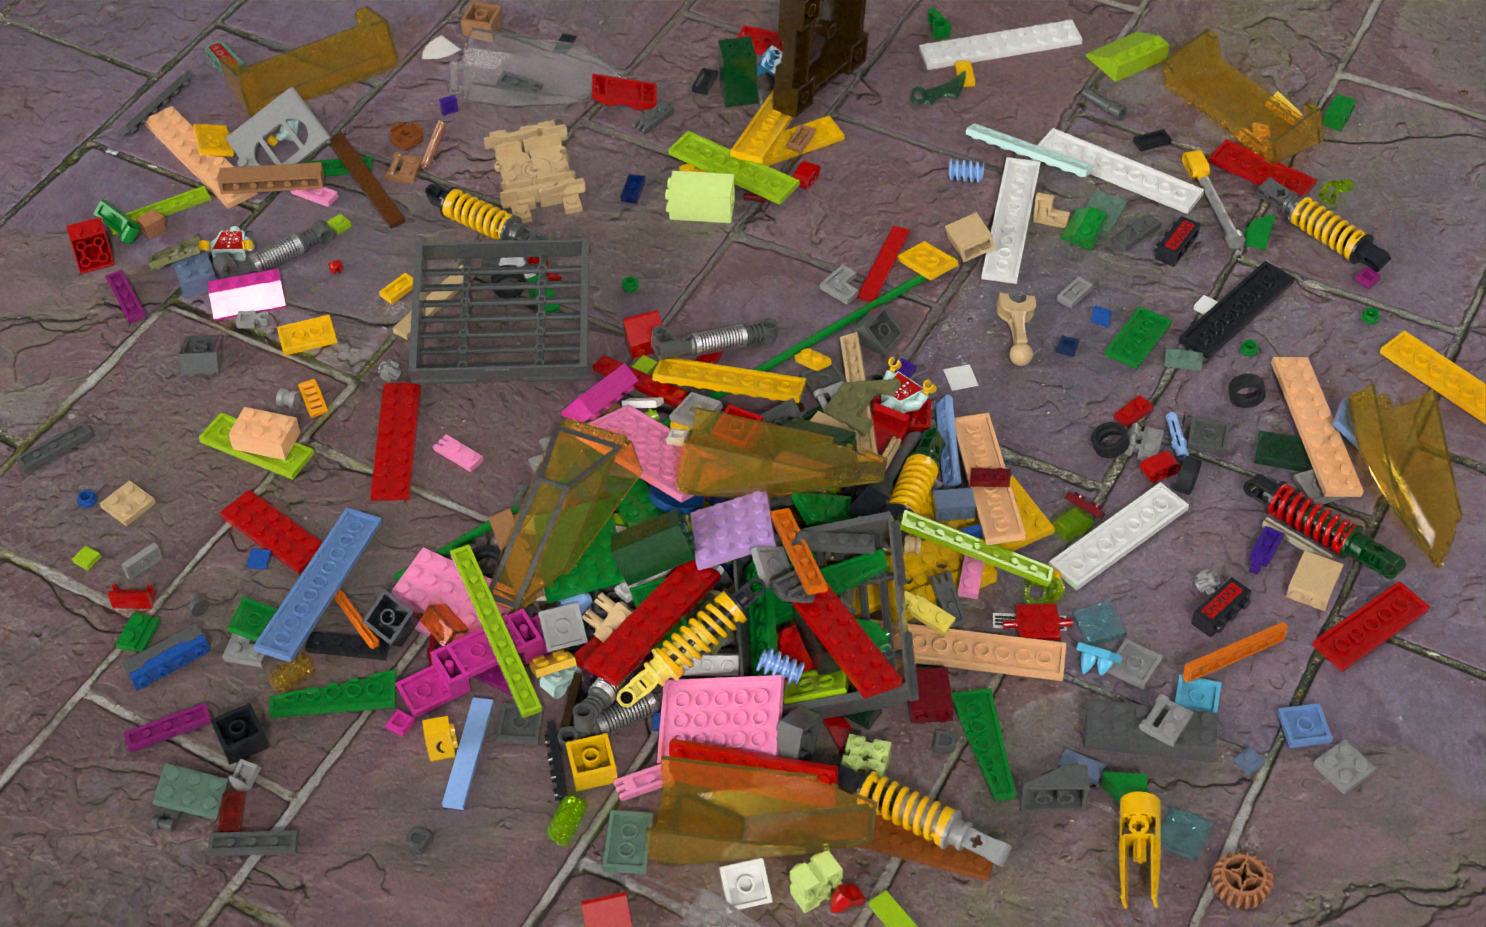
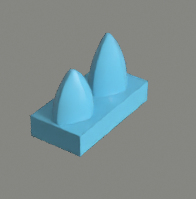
M1078 642L1076 650L1082 652V674L1087 673L1093 667L1097 658L1098 672L1100 675H1103L1112 667L1113 662L1120 664L1123 657L1111 651Z

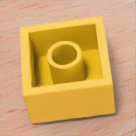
M607 733L565 742L576 792L612 784L614 780L618 779Z

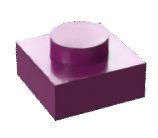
M1366 267L1356 275L1355 281L1370 289L1380 281L1382 275Z

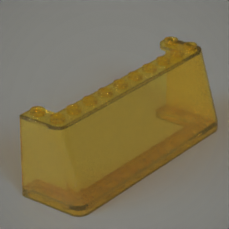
M365 6L355 12L357 24L355 27L239 69L237 61L232 57L223 58L219 62L227 85L248 115L253 117L290 87H294L301 98L307 101L397 66L399 59L388 21L370 7Z
M1205 29L1161 61L1162 73L1165 79L1164 84L1168 89L1175 91L1188 104L1195 106L1200 113L1206 114L1211 121H1215L1222 129L1229 131L1234 138L1237 137L1245 146L1253 149L1257 155L1259 154L1264 157L1268 163H1278L1324 140L1321 108L1308 100L1304 103L1305 117L1303 118L1222 60L1218 36L1209 29Z

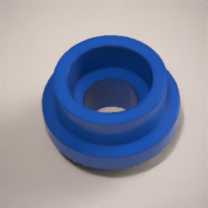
M91 490L81 491L77 498L78 505L83 508L93 506L97 502L96 494Z

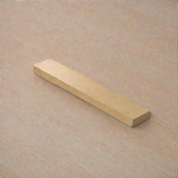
M463 275L449 276L441 284H462ZM470 275V281H471L476 275ZM459 291L431 292L426 297V300H450ZM426 307L425 316H433L442 307ZM412 311L393 327V333L405 339L410 337Z

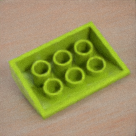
M1137 31L1086 53V57L1112 80L1117 82L1167 60L1169 43L1159 35Z

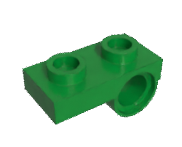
M934 7L929 8L927 22L932 26V37L938 40L950 37V22Z

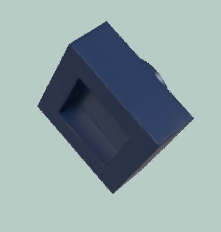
M1062 335L1056 353L1074 357L1080 340Z

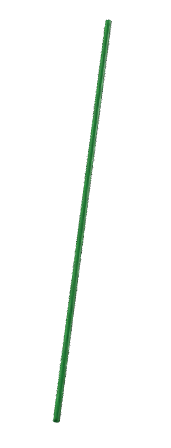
M921 274L915 276L753 370L768 372L794 357L803 349L810 348L864 317L871 309L890 302L928 279ZM714 391L706 397L719 400L730 392ZM670 417L660 423L670 428ZM562 478L557 482L568 484L569 479ZM550 485L541 491L555 494L562 489ZM513 506L510 509L513 515H519L523 512L524 508ZM488 520L434 552L443 557L449 555L451 550L463 547L491 531L490 521ZM408 567L394 574L397 583Z

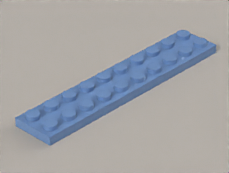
M346 507L254 644V651L292 663L382 525V518Z

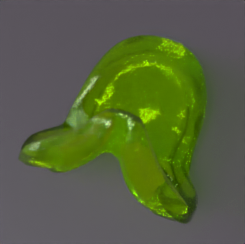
M1349 179L1329 181L1320 190L1319 198L1331 205H1335L1336 194L1339 191L1344 193L1351 192L1354 188L1353 181ZM1332 185L1335 189L1329 199L1324 195Z
M1059 578L1051 579L1048 587L1028 579L1024 580L1026 586L1025 601L1028 604L1054 603L1062 597L1065 591V585ZM1030 586L1043 588L1046 591V597L1041 600L1029 597Z

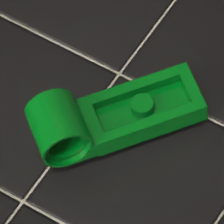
M105 199L100 200L93 214L98 218L101 217L104 223L120 234L119 238L123 242L133 244L141 231V227Z

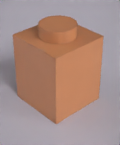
M155 209L136 218L138 225L141 227L140 232L149 240L167 230L165 217Z

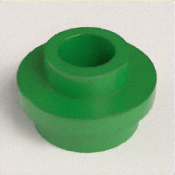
M626 277L621 282L622 288L627 293H633L639 287V280L635 277Z
M1367 308L1362 312L1361 319L1367 324H1376L1380 320L1379 311L1375 308Z
M1245 340L1240 345V352L1245 356L1251 357L1258 353L1259 348L1254 340Z

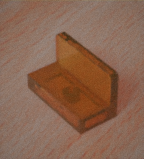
M446 604L428 605L420 620L442 646L451 643L456 634L467 633L469 630Z

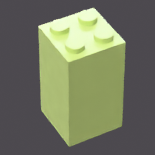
M672 171L671 178H668L669 189H666L665 199L668 200L666 212H669L670 220L731 223L735 203L734 174Z

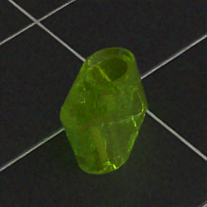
M1075 507L1059 517L1053 526L1055 532L1066 542H1069L1087 531L1092 526L1093 519L1080 507Z

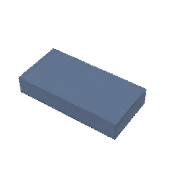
M1065 749L1057 768L1074 763L1087 765L1089 782L1098 785L1106 765Z

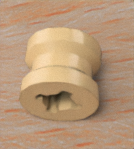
M906 534L904 554L915 553L920 555L921 538L918 536L911 537L909 534Z

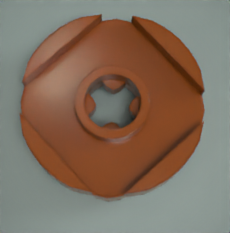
M406 122L398 123L391 128V133L389 134L391 143L402 151H407L424 140L422 128L415 122H411V124H406Z

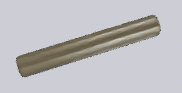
M1266 517L1262 522V527L1265 528L1267 526L1284 533L1283 539L1297 548L1333 560V554L1272 518Z

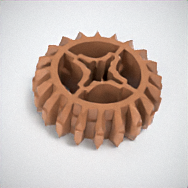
M1238 850L1235 855L1231 852L1227 854V857L1222 855L1220 860L1215 863L1211 875L1212 886H1215V893L1220 894V900H1228V906L1234 903L1237 909L1240 905H1243L1247 910L1250 905L1254 908L1258 906V903L1263 905L1265 900L1270 897L1274 885L1272 882L1273 874L1270 873V866H1264V860H1257V854L1251 857L1248 851L1245 855H1242ZM1242 875H1243V881H1244L1243 885L1241 884V882H1242L1241 876H1242Z

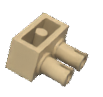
M601 592L598 595L599 598H596L594 603L608 612L606 619L603 620L592 609H588L582 619L596 629L594 635L604 642L635 610L625 602L615 603Z

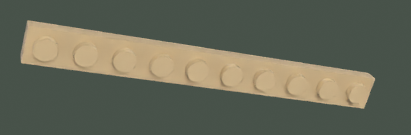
M858 332L840 337L846 381H866ZM869 403L860 417L871 419L873 423L871 405ZM874 424L865 437L854 430L856 432L855 439L857 440V453L860 465L879 461Z

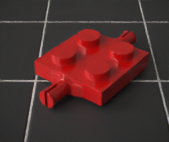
M1056 603L1016 605L1015 620H1003V629L1015 628L1018 637L1055 642L1061 640V627H1073V618L1060 619Z

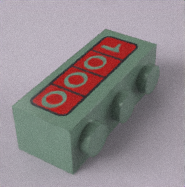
M222 39L204 46L207 59L229 83L247 76L245 70L247 66L244 60H240L237 53L233 52L229 44H225Z

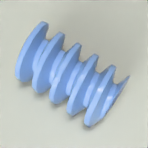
M950 159V180L953 181L956 176L957 181H960L961 177H963L964 182L970 178V182L973 183L976 178L977 183H980L984 175L985 162L980 167L979 161L973 166L972 161L966 165L965 160H963L960 165L958 159H956L954 164L952 159Z
M765 648L758 661L756 671L764 667L765 675L771 670L772 676L780 674L783 678H788L787 685L795 681L796 686L805 663L801 662L797 666V659L794 658L789 662V655H785L781 659L780 651L773 655V648H769L767 652H765Z

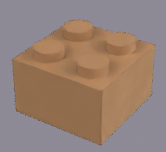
M472 1L461 19L463 36L493 40L504 21L502 6Z

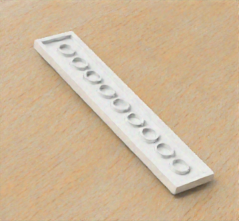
M1065 20L919 45V52L927 70L954 66L955 61L971 60L972 63L1082 44V37L1073 20Z
M1052 128L1037 145L1094 165L1093 172L1090 173L1091 175L1186 214L1192 210L1204 195V189L1055 128Z
M1006 158L991 229L996 249L986 253L982 279L1017 284L1038 180L1040 161Z

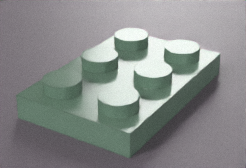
M1095 190L1086 207H1093L1107 213L1108 224L1101 236L1109 237L1127 207L1128 200Z
M165 763L152 804L216 820L228 779Z
M610 810L602 864L603 872L647 875L654 813Z

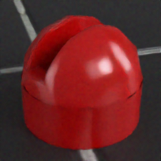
M336 260L328 263L332 274H336V271L340 274L343 271L342 261Z

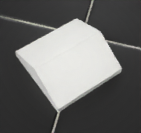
M763 858L719 867L723 892L729 912L773 902Z

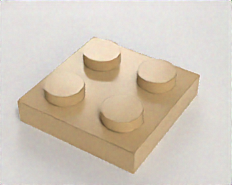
M129 480L104 499L100 505L103 510L127 527L154 506L156 501Z

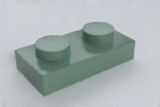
M1166 348L1164 366L1202 370V352Z

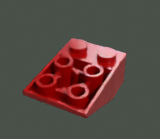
M101 217L66 226L80 274L115 265Z

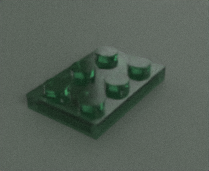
M1259 430L1255 464L1299 472L1313 469L1301 437Z

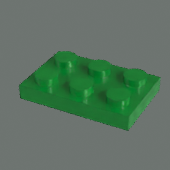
M243 596L227 631L256 642L278 609Z

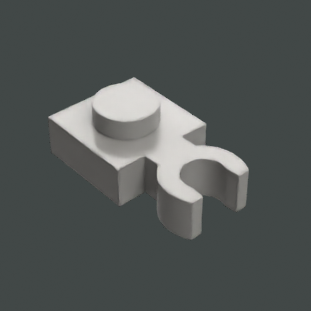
M256 310L238 311L236 326L237 328H255L256 324L267 326L269 313L262 311L257 314Z

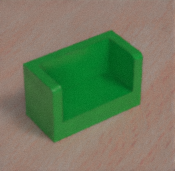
M1337 94L1325 112L1322 125L1341 132L1354 112L1356 99Z

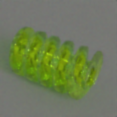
M563 797L553 816L554 818L546 830L548 837L561 846L570 845L569 839H573V832L577 831V825H580V818L584 817V811H587L588 804L577 797Z

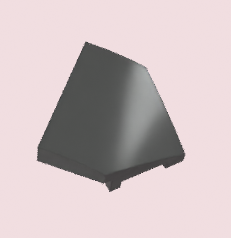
M795 570L772 581L769 585L771 590L782 601L814 602L815 595L806 594Z

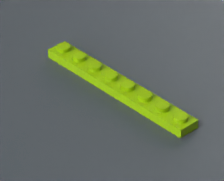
M904 510L900 520L902 531L1046 587L1051 583L1053 567L994 544L986 545L982 539L910 511Z

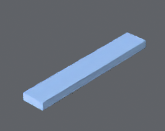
M947 394L935 404L937 429L946 443L940 457L943 490L954 489L961 483L952 396Z
M475 697L472 699L442 801L444 808L460 810L465 808L494 706L492 699Z

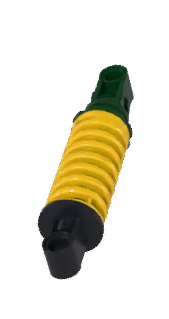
M937 428L926 430L916 450L906 457L903 469L890 495L891 500L881 512L890 511L895 521L901 520L904 510L921 515L934 482L940 474L939 458L946 443ZM901 530V538L903 543L905 541L906 534L910 533ZM888 537L885 539V541L891 548L890 537Z

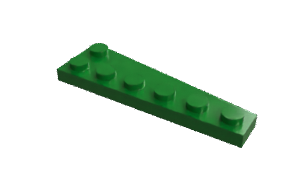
M882 548L876 550L875 554H864L822 568L820 571L830 588L836 595H839L890 568L885 551ZM773 592L775 596L774 608L777 616L776 625L800 614L791 602L780 600Z
M396 670L371 674L370 677L359 680L358 678L349 679L350 682L337 684V682L329 683L327 687L318 688L315 686L304 690L270 696L269 716L270 718L396 708Z
M991 688L951 693L954 710L993 801L1015 800V788Z

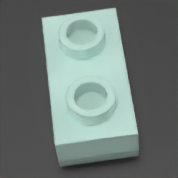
M573 666L540 678V687L554 699H559L566 693L568 686L571 685L573 675L575 673H582L584 678L585 672L579 667Z

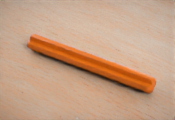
M340 588L334 600L371 649L379 647L378 637L369 627L362 623L364 618Z

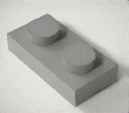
M1078 276L1057 295V301L1072 309L1093 290V284Z
M154 542L121 565L126 577L131 581L162 560L163 557L159 546Z

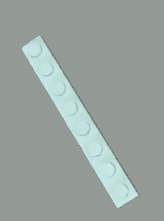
M976 123L966 129V134L973 139H981L986 141L987 144L997 145L1004 150L1014 151L1018 155L1028 156L1032 160L1045 162L1048 166L1059 167L1062 171H1070L1079 177H1086L1093 172L1094 165Z

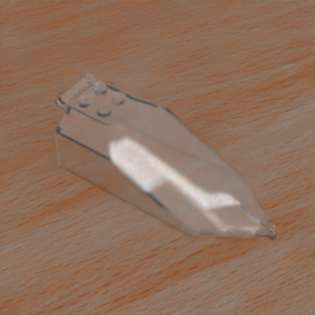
M472 28L465 44L463 62L452 61L449 63V68L451 69L449 92L454 95L462 94L465 102L507 108L585 103L593 99L591 98L592 73L628 79V77L621 76L615 67L599 55L594 56L588 51L589 48L582 44ZM458 69L462 70V86H458ZM503 71H507L540 82L544 86L539 92L498 86L497 81Z

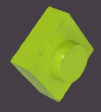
M341 213L327 221L328 226L337 235L352 227L351 221Z

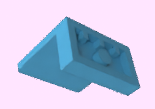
M772 45L764 52L757 64V78L760 74L764 75L766 72L775 77L776 66L781 63L782 52Z

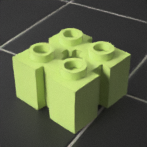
M849 734L845 755H843L841 764L863 776L868 770L875 769L879 774V779L885 776L891 757V742L874 739V743L866 742V737Z
M829 850L812 856L810 863H799L790 870V881L792 882L790 884V894L804 913L818 907L821 901L825 899L827 901L830 900L836 887L843 884L840 881L843 879V869Z

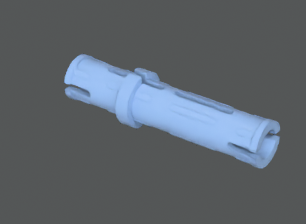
M1170 412L1166 415V420L1172 437V448L1175 449L1178 461L1183 462L1185 457L1189 456L1186 447L1187 440L1183 437L1177 413Z

